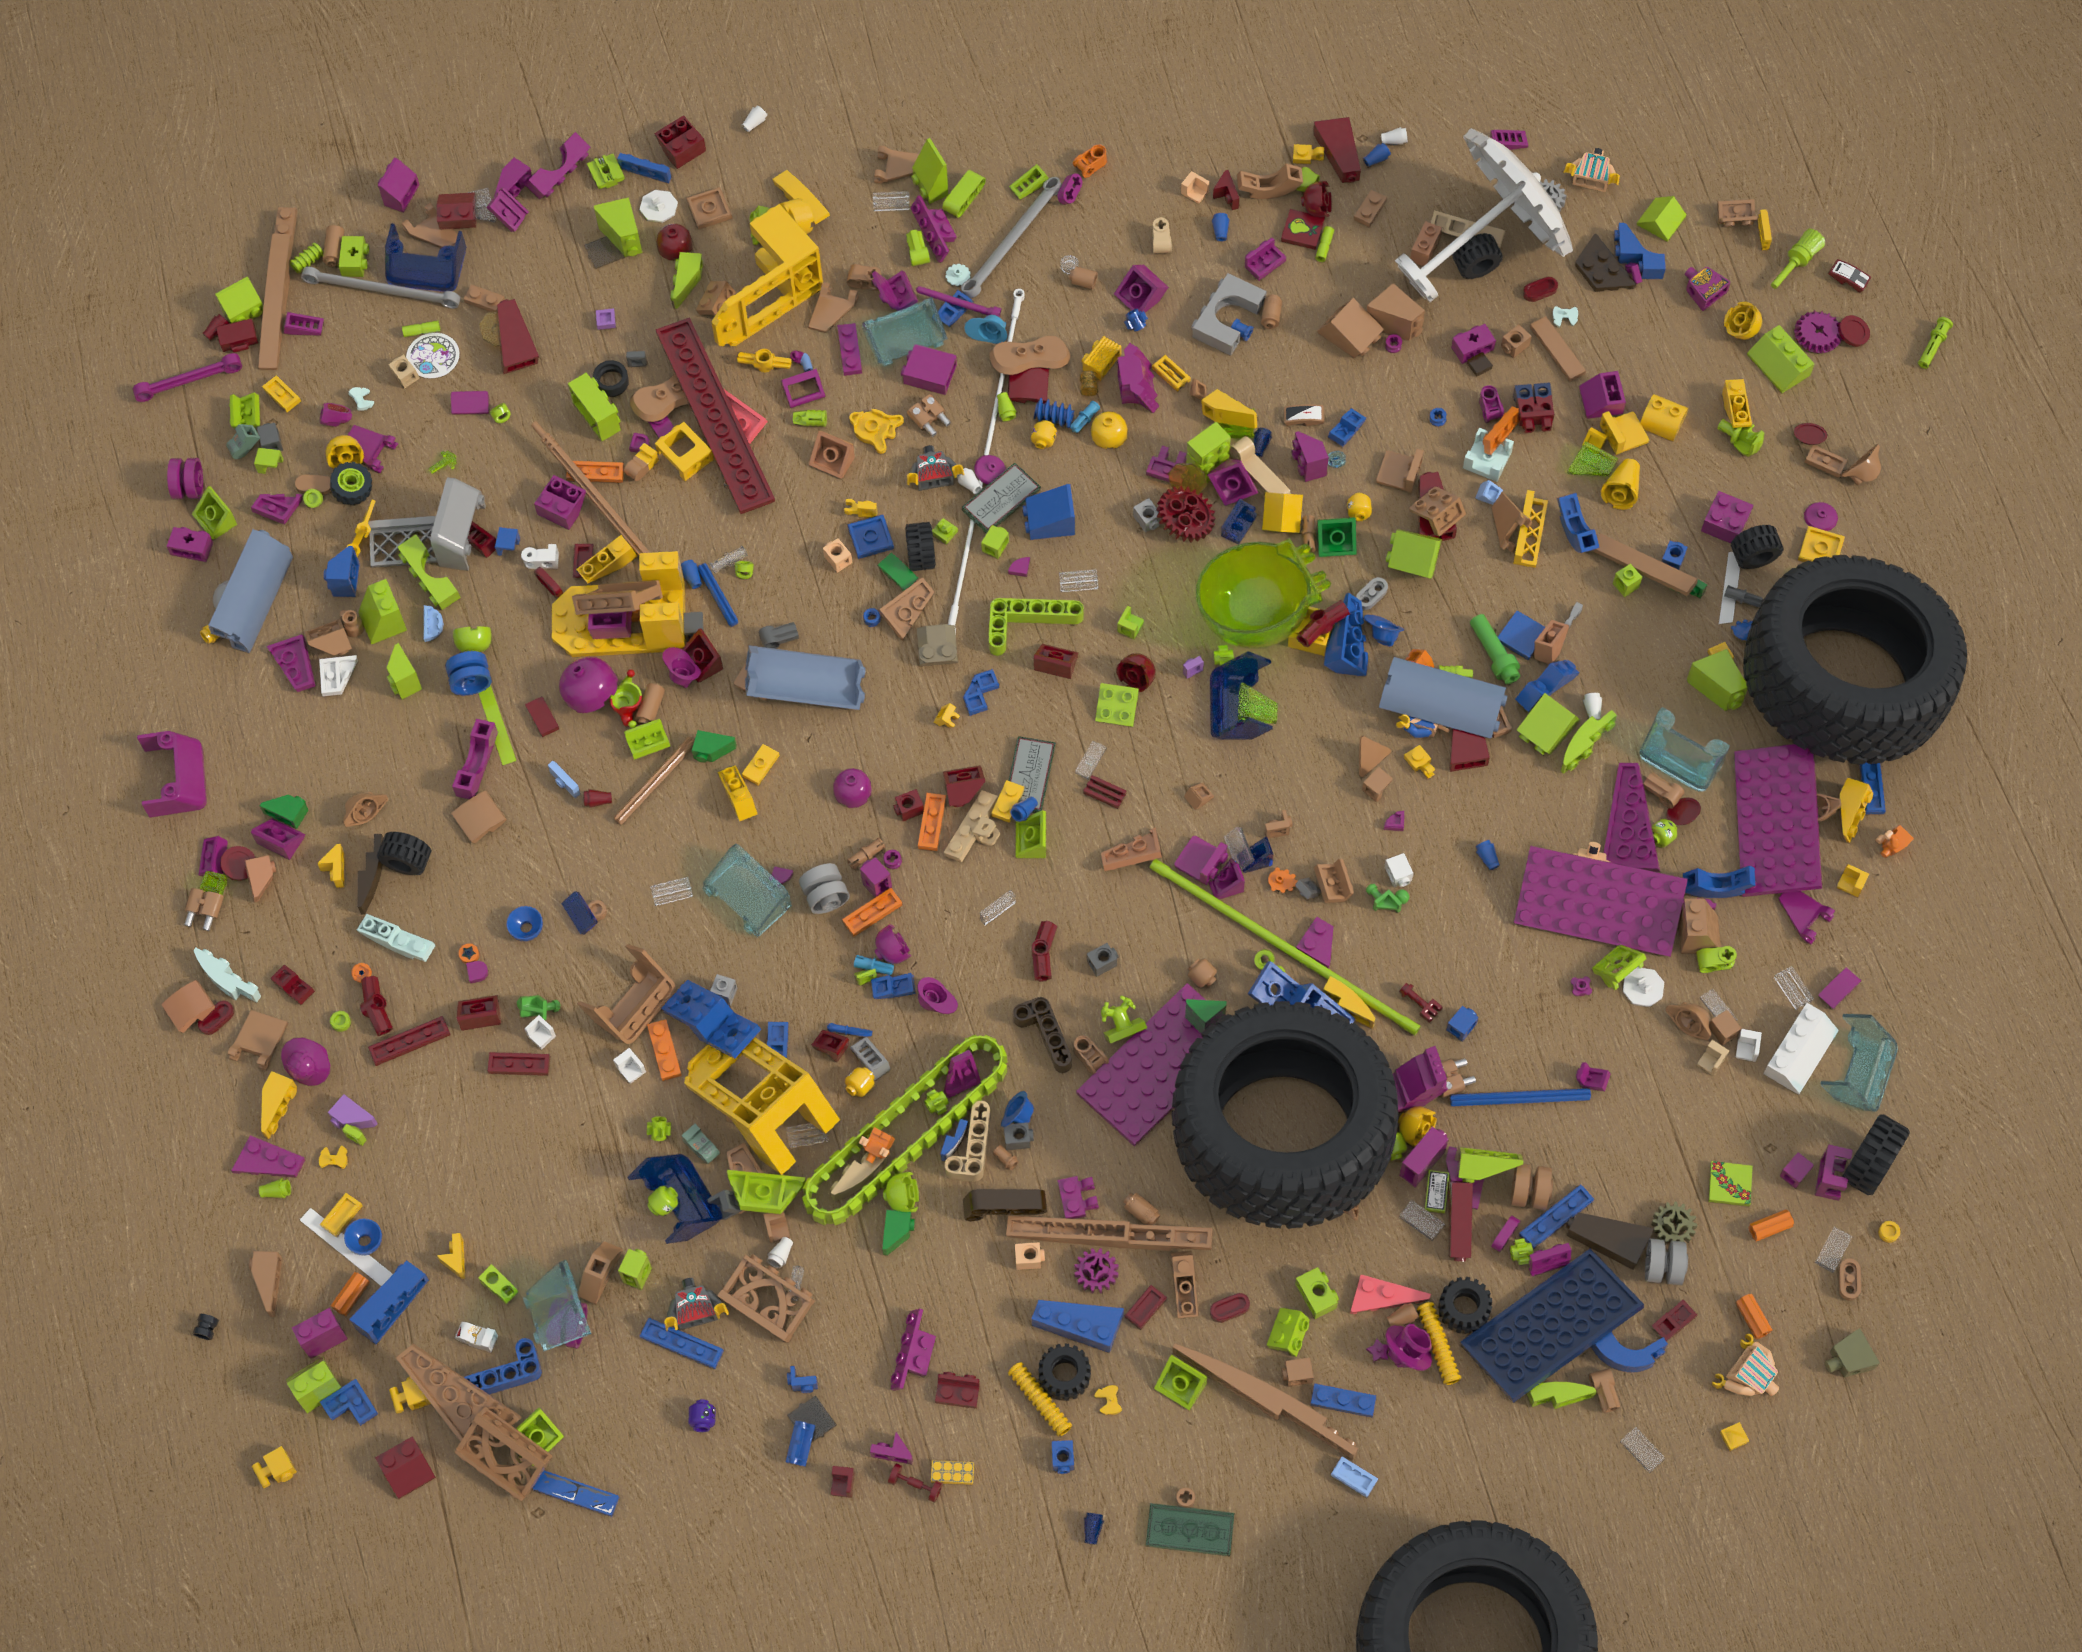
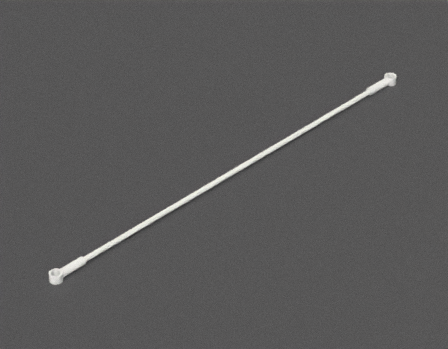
M1022 289L1014 291L1012 321L1007 342H1012L1021 302L1025 298ZM1003 373L1000 374L984 455H989L998 412L997 395L1002 392L1005 378ZM971 515L948 625L956 624L959 609L958 602L976 519L973 515Z

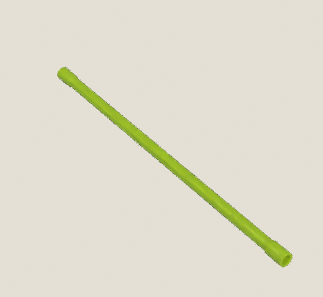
M1154 859L1149 867L1151 870L1179 885L1328 980L1331 976L1353 990L1365 1004L1397 1023L1407 1032L1415 1036L1421 1026L1396 1012L1173 871L1166 864L1158 859Z

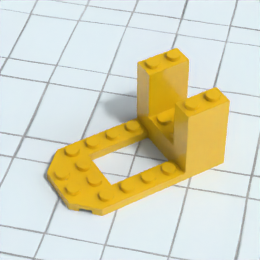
M780 204L770 208L765 214L756 217L750 223L751 234L764 247L755 253V261L765 275L760 276L751 285L745 286L739 293L730 296L711 321L714 339L718 346H725V344L737 346L821 290L823 278L819 248ZM777 287L784 295L780 296L771 305L765 306L756 315L747 318L746 306L770 290Z
M678 551L639 553V570L642 581L659 580L663 596L661 599L649 600L645 604H640V624L643 633H632L631 637L593 639L588 630L589 614L576 615L572 596L588 594L597 590L598 585L571 586L552 604L553 642L561 646L571 657L659 653L672 647L683 649L686 645L684 635L685 582Z
M756 1037L751 1040L735 1059L707 1044L688 1062L687 1069L689 1074L685 1077L684 1082L687 1088L731 1118L758 1158L780 1175H783L796 1162L775 1131L789 1116L798 1110L806 1121L825 1134L840 1121L809 1073ZM742 1055L769 1073L743 1099L715 1081Z

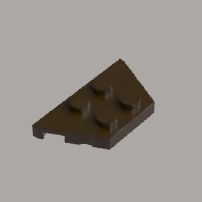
M1594 234L1576 260L1575 267L1595 292L1605 290L1616 291L1624 287H1629V290L1634 289L1636 283L1599 236Z

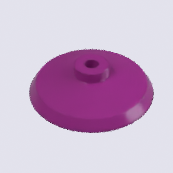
M994 455L981 456L977 459L974 466L978 479L988 485L994 483L1007 472L1003 461Z
M1816 502L1806 508L1804 519L1808 526L1829 531L1836 526L1838 514L1831 505L1824 502Z

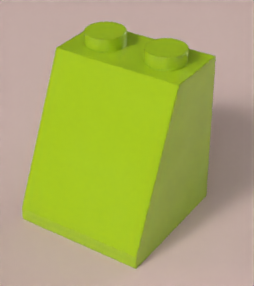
M629 197L594 205L599 230L621 254L627 257L642 253Z
M1397 529L1396 533L1392 532L1390 544H1393L1392 551L1387 553L1386 562L1389 563L1388 567L1432 579L1442 539Z
M387 579L369 585L358 613L371 644L407 631Z
M1727 649L1692 663L1687 677V682L1724 711L1729 709L1735 710L1742 705L1747 693V685Z
M1544 693L1518 727L1517 731L1521 733L1519 737L1525 742L1529 743V741H1532L1536 744L1534 748L1544 755L1546 752L1551 755L1581 720Z
M323 1356L286 1379L287 1385L306 1413L320 1406V1401L342 1388Z

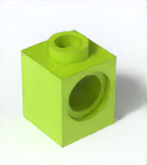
M992 525L981 542L982 552L999 559L1009 543V532L1002 527Z
M1630 563L1615 573L1613 585L1626 597L1640 587L1642 576Z

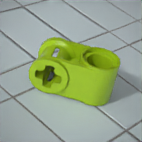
M1730 946L1704 948L1696 952L1701 973L1729 970L1734 966L1737 957L1735 949Z

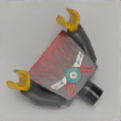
M925 446L923 448L924 454L917 456V462L913 463L909 474H907V485L916 483L919 491L954 485L953 476L957 478L958 474L965 475L963 466L957 465L950 457H945L944 452H935L934 446Z
M686 1278L682 1280L683 1290L676 1292L675 1298L671 1300L667 1318L664 1321L665 1329L668 1331V1328L672 1326L675 1327V1330H678V1327L679 1330L717 1321L720 1319L719 1315L725 1312L728 1315L729 1312L726 1305L713 1291L705 1290L704 1285L695 1287L694 1278Z

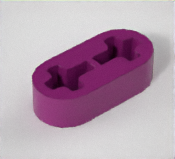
M1074 173L1066 176L1057 194L1058 200L1062 205L1071 204L1075 201L1082 187V178L1079 174Z
M1511 1215L1491 1247L1501 1252L1517 1229L1520 1220Z

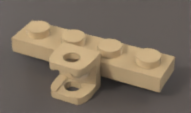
M981 790L945 849L944 854L946 857L962 862L976 839L979 843L991 846L995 844L1000 836V832L995 828V822L989 819L998 800L997 795Z

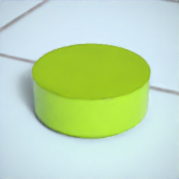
M309 489L304 493L303 501L308 507L316 508L322 504L323 495L317 489Z
M337 1011L330 1017V1024L335 1031L343 1032L350 1027L351 1019L346 1012Z

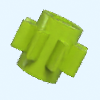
M1220 645L1218 650L1213 651L1214 665H1219L1220 669H1229V664H1234L1233 649L1228 650L1227 645Z
M933 1089L927 1093L928 1099L924 1103L931 1114L937 1112L939 1116L947 1111L946 1105L949 1104V1101L943 1091L936 1092Z
M653 1117L651 1122H647V1135H651V1139L654 1141L665 1140L666 1135H671V1122H667L665 1117Z
M1524 1238L1516 1239L1514 1245L1510 1246L1512 1261H1518L1519 1265L1529 1264V1255L1533 1254L1531 1242L1526 1243Z

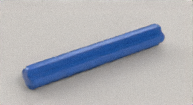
M706 563L699 565L698 571L730 627L737 625L738 619Z

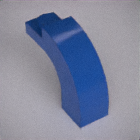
M1577 493L1557 498L1561 516H1559L1561 524L1574 550L1578 553H1583L1600 548L1595 529H1590L1585 523Z
M1750 865L1729 873H1709L1699 868L1683 873V878L1688 879L1685 893L1697 897H1735L1745 894L1746 889L1756 886L1755 868Z
M1610 1332L1592 1345L1591 1348L1598 1358L1611 1368L1623 1372H1641L1653 1367L1655 1363L1653 1357L1657 1359L1665 1354L1664 1350L1668 1343L1663 1337L1643 1349L1631 1350L1622 1346L1613 1333Z

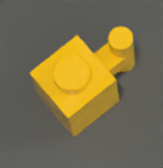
M411 1377L401 1382L404 1392L399 1393L397 1387L389 1389L396 1413L404 1411L402 1404L406 1402L411 1411L431 1404Z
M282 1446L263 1456L267 1464L266 1467L262 1468L259 1462L252 1465L263 1488L270 1486L268 1477L271 1475L279 1483L290 1480L293 1474L297 1473L286 1450Z

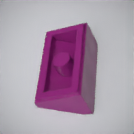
M451 392L452 415L489 414L490 397L488 392Z
M219 836L204 839L199 876H223L220 862L223 853L227 850V840Z

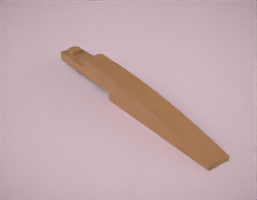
M278 207L266 278L259 370L278 369L290 283L289 268L297 218L296 208Z
M1008 1216L1006 1236L1039 1241L1164 1251H1171L1172 1248L1211 1250L1213 1229L1130 1224L1128 1221Z
M1174 1344L1172 1353L1276 1421L1281 1415H1284L1352 1461L1358 1452L1356 1444L1348 1438L1343 1439L1340 1437L1339 1433L1332 1427L1328 1426L1326 1428L1327 1418L1317 1411L1246 1372L1200 1352Z

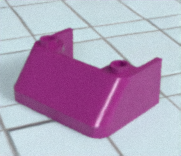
M172 731L137 735V739L145 752L162 749L174 750L176 782L163 786L160 799L142 801V806L149 818L196 811L204 808L207 803L203 746L201 742L196 738Z

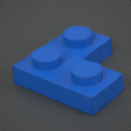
M354 1379L320 1401L331 1420H334L350 1409L361 1426L378 1415V1412L357 1379Z

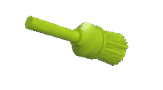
M1807 229L1798 243L1794 244L1792 249L1788 251L1789 263L1771 283L1772 288L1777 289L1794 267H1805L1813 256L1825 246V238L1817 230Z

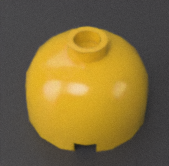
M1739 302L1737 306L1731 307L1725 315L1724 326L1731 336L1740 340H1746L1754 337L1760 331L1762 316L1753 304Z
M1107 411L1099 414L1093 420L1091 436L1097 446L1104 449L1113 447L1114 449L1121 446L1127 439L1128 428L1121 415Z
M348 435L334 437L327 444L325 450L327 463L333 469L345 462L361 464L364 459L361 445L355 438Z
M1415 1106L1402 1113L1398 1123L1399 1132H1401L1405 1142L1416 1147L1431 1127L1435 1128L1437 1118L1433 1117V1115L1436 1113L1421 1106Z

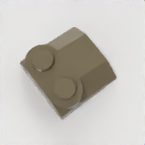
M943 624L917 628L920 666L958 663L955 625Z

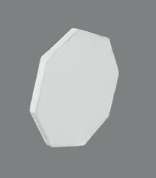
M654 190L643 196L640 212L647 221L663 223L675 216L678 202L670 192Z
M1637 967L1624 978L1623 993L1633 1005L1651 1007L1662 999L1664 981L1655 970L1639 969Z

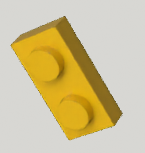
M277 375L262 386L263 390L286 412H289L301 402L300 397Z
M1006 780L992 811V817L1010 823L1012 819L1010 811L1012 806L1020 801L1024 792V786Z

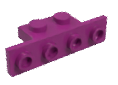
M917 196L911 206L912 213L937 261L943 262L949 253L945 242H954L957 236L943 209L928 210L922 197Z
M919 1308L911 1311L906 1318L907 1326L901 1337L902 1345L896 1357V1369L891 1376L892 1384L890 1389L893 1391L903 1389L908 1371L922 1377L927 1374L936 1336L919 1330L923 1309Z

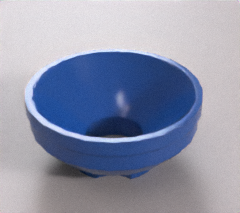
M518 907L507 918V929L516 940H533L542 931V916L533 907ZM523 924H531L532 929L529 932H522L521 927Z
M358 1219L347 1227L344 1233V1241L352 1253L365 1256L378 1249L382 1242V1232L379 1225L373 1220ZM361 1237H370V1243L367 1246H361L359 1244Z

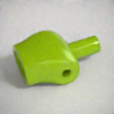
M1303 167V183L1296 190L1304 192L1310 184L1320 181V175L1315 174L1307 167Z

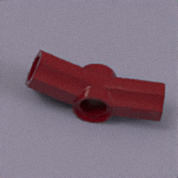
M1339 600L1325 610L1319 609L1314 611L1310 615L1311 621L1297 634L1298 642L1304 647H1309L1320 635L1329 633L1333 628L1332 625L1350 614L1348 608L1342 600Z
M1047 920L1041 921L1035 941L1031 947L1034 980L1039 982L1052 979L1049 952L1058 926ZM1042 948L1045 952L1037 953L1036 950Z
M364 977L361 980L364 1002L360 1004V1010L365 1017L370 1019L377 1036H382L393 1030V1026L384 1009L387 1003L380 994L378 977Z

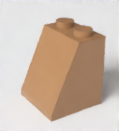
M1394 283L1367 305V312L1384 329L1382 331L1384 333L1396 334L1402 339L1410 341L1414 336L1418 337L1423 331L1425 310Z
M1352 298L1340 306L1317 332L1355 358L1358 355H1365L1370 349L1368 346L1371 343H1376L1381 338L1379 334L1384 329Z
M1684 899L1678 921L1680 953L1696 954L1700 949L1721 947L1718 915L1705 899Z

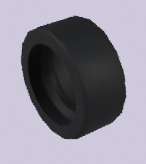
M604 361L593 372V377L599 385V390H604L608 397H616L622 394L629 385L627 370L618 361ZM607 372H618L622 376L621 381L613 386L603 385L600 382V378Z

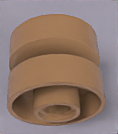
M1530 1164L1515 1167L1511 1205L1525 1207L1528 1196H1530L1533 1209L1546 1210L1548 1200L1552 1196V1168L1538 1166L1533 1177L1531 1176Z

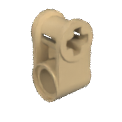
M1162 217L1155 219L1153 222V254L1172 252L1169 222Z

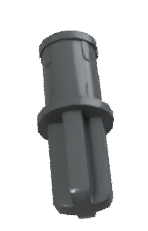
M1730 585L1727 586L1724 597L1739 601L1740 604L1744 602L1755 607H1759L1763 601L1762 597L1748 593L1746 589L1741 590Z

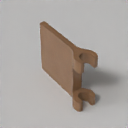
M251 1010L236 1041L228 1050L229 1059L238 1061L241 1050L260 1056L257 1061L259 1069L267 1071L271 1057L288 1022Z

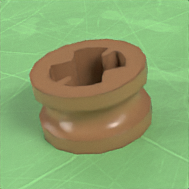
M1182 1488L1177 1492L1176 1502L1181 1508L1188 1509L1195 1502V1494L1190 1488ZM1184 1493L1189 1494L1188 1497H1192L1187 1503H1183V1499L1180 1500Z

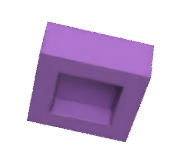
M614 309L596 310L598 330L616 328Z
M1200 656L1195 659L1190 658L1183 664V674L1186 679L1203 671L1204 661Z

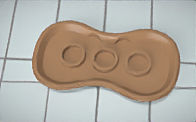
M1044 336L1027 343L1001 342L990 350L989 357L992 366L998 372L1014 375L1035 367L1061 368L1069 363L1070 352L1060 338Z
M675 374L662 384L643 387L637 390L630 397V406L634 413L642 420L648 422L662 420L673 409L689 404Z

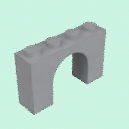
M1228 273L1224 279L1220 280L1217 291L1211 294L1208 305L1203 306L1199 319L1194 320L1191 326L1193 330L1192 337L1231 356L1240 343V332L1222 324L1216 318V313L1225 306L1236 305L1254 314H1258L1264 304L1267 291Z

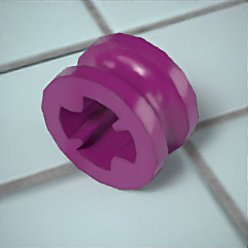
M1396 334L1389 335L1385 343L1386 350L1390 353L1399 352L1402 347L1401 337ZM1391 342H1392V343H1393V342H1397V346H1395V344H1394V346H1392V345H1390V344H1391Z
M888 850L884 854L883 858L886 867L889 869L900 867L902 859L897 850ZM891 856H895L896 859L891 863L888 859H891Z

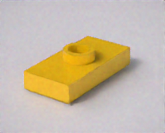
M762 744L743 771L742 777L759 786L780 756L779 752Z

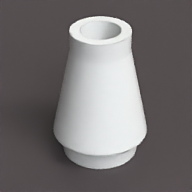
M760 106L753 107L742 127L747 132H750L766 120L767 113Z
M1399 127L1381 134L1382 143L1404 145L1403 143L1408 142L1406 128L1401 129Z
M964 468L965 475H957L958 483L974 494L980 493L982 485L979 483L973 470Z
M1589 693L1584 695L1583 703L1588 717L1593 716L1597 721L1600 720L1602 706L1600 694Z
M782 1237L781 1241L768 1253L767 1262L778 1269L784 1266L793 1241L787 1237Z

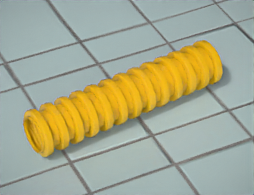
M1427 1302L1418 1306L1416 1310L1420 1312L1419 1318H1422L1423 1329L1429 1334L1431 1348H1433L1432 1353L1435 1354L1434 1359L1438 1361L1436 1363L1437 1366H1440L1439 1372H1442L1441 1378L1444 1379L1443 1383L1451 1385L1460 1381L1461 1375H1458L1457 1364L1453 1362L1455 1360L1454 1357H1451L1450 1345H1447L1448 1340L1444 1338L1446 1334L1442 1332L1443 1327L1440 1326L1439 1315L1436 1314L1437 1310L1433 1308L1435 1305L1433 1302Z
M1023 1362L1015 1364L1009 1370L1008 1375L1013 1376L1012 1380L1017 1381L1016 1385L1021 1386L1020 1390L1025 1391L1024 1395L1029 1396L1028 1400L1033 1401L1032 1405L1037 1406L1036 1410L1041 1411L1040 1415L1045 1416L1044 1420L1049 1421L1048 1425L1053 1426L1052 1430L1057 1431L1056 1435L1059 1437L1066 1434L1072 1427L1071 1422L1068 1423L1067 1417L1064 1418L1063 1412H1059V1407H1055V1402H1051V1397H1047V1392H1043V1387H1039V1382H1035V1377H1031V1372H1027L1028 1369L1023 1367Z

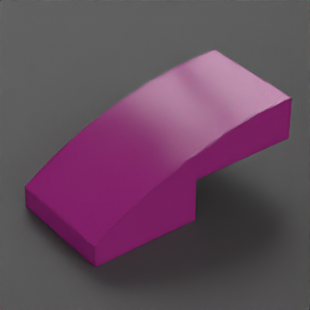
M1846 967L1818 996L1831 1008L1835 1009L1858 986L1861 980Z

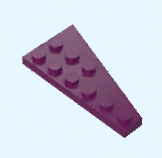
M1619 763L1604 853L1607 855L1606 860L1611 863L1660 872L1640 766L1638 763Z

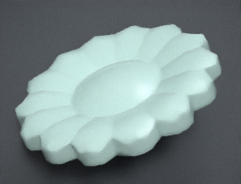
M953 264L946 271V279L948 283L958 287L970 279L971 273L965 265Z

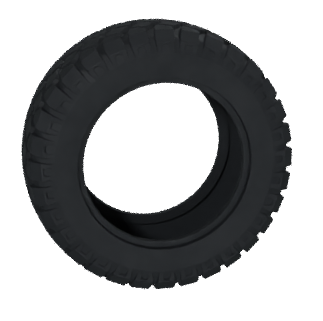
M1832 555V558L1824 556L1815 558L1813 562L1808 560L1799 564L1796 568H1792L1782 578H1779L1759 606V610L1756 612L1747 636L1744 649L1743 672L1744 680L1747 681L1746 685L1749 695L1754 698V705L1759 712L1764 713L1763 718L1771 727L1778 728L1777 732L1784 738H1791L1793 740L1792 743L1804 750L1808 748L1812 754L1823 758L1829 756V759L1844 763L1847 760L1850 764H1865L1866 762L1868 764L1884 763L1885 760L1893 761L1901 758L1903 755L1907 756L1932 737L1948 716L1951 707L1957 699L1966 671L1967 644L1955 613L1949 609L1950 606L1942 596L1936 595L1937 591L1927 583H1921L1919 577L1910 572H1903V568L1894 564L1887 565L1885 561L1875 558L1867 560L1865 556L1852 555L1851 558L1847 555ZM1827 630L1845 631L1865 637L1883 648L1894 659L1903 674L1905 682L1887 688H1867L1845 682L1833 676L1818 664L1807 649L1803 637Z
M1275 1001L1274 1005L1265 1002L1254 1004L1253 1009H1250L1248 1006L1235 1011V1015H1225L1217 1020V1026L1210 1025L1201 1033L1202 1038H1197L1190 1046V1053H1186L1180 1066L1181 1070L1177 1074L1174 1086L1177 1089H1175L1172 1099V1107L1175 1108L1172 1111V1126H1175L1173 1131L1176 1147H1178L1177 1153L1182 1165H1185L1184 1171L1191 1182H1196L1195 1188L1204 1197L1210 1196V1203L1219 1209L1226 1208V1213L1237 1219L1245 1217V1222L1259 1226L1262 1222L1265 1223L1266 1227L1281 1229L1282 1225H1286L1288 1229L1302 1228L1305 1223L1310 1227L1322 1224L1324 1219L1333 1220L1343 1215L1344 1211L1353 1209L1373 1191L1374 1185H1377L1383 1176L1393 1152L1398 1126V1097L1392 1070L1389 1068L1390 1066L1382 1051H1379L1380 1049L1376 1042L1370 1036H1366V1032L1355 1023L1350 1024L1348 1018L1338 1013L1332 1015L1331 1010L1320 1006L1311 1008V1005L1308 1003L1295 1002L1294 1005H1290L1289 1001ZM1292 1077L1311 1082L1327 1091L1342 1107L1347 1121L1335 1136L1317 1147L1299 1152H1276L1253 1145L1239 1136L1228 1124L1222 1111L1228 1101L1238 1091L1251 1083L1266 1078Z
M1471 1520V1522H1452L1449 1525H1440L1429 1529L1428 1532L1421 1533L1402 1545L1383 1564L1372 1580L1361 1606L1356 1632V1652H1411L1409 1621L1412 1613L1430 1594L1446 1586L1458 1583H1480L1493 1586L1516 1599L1529 1613L1536 1625L1541 1639L1542 1652H1598V1635L1594 1612L1587 1593L1575 1572L1570 1569L1567 1562L1557 1552L1550 1549V1546L1540 1539H1535L1530 1536V1533L1521 1529H1513L1509 1525L1498 1522L1492 1524L1483 1520Z

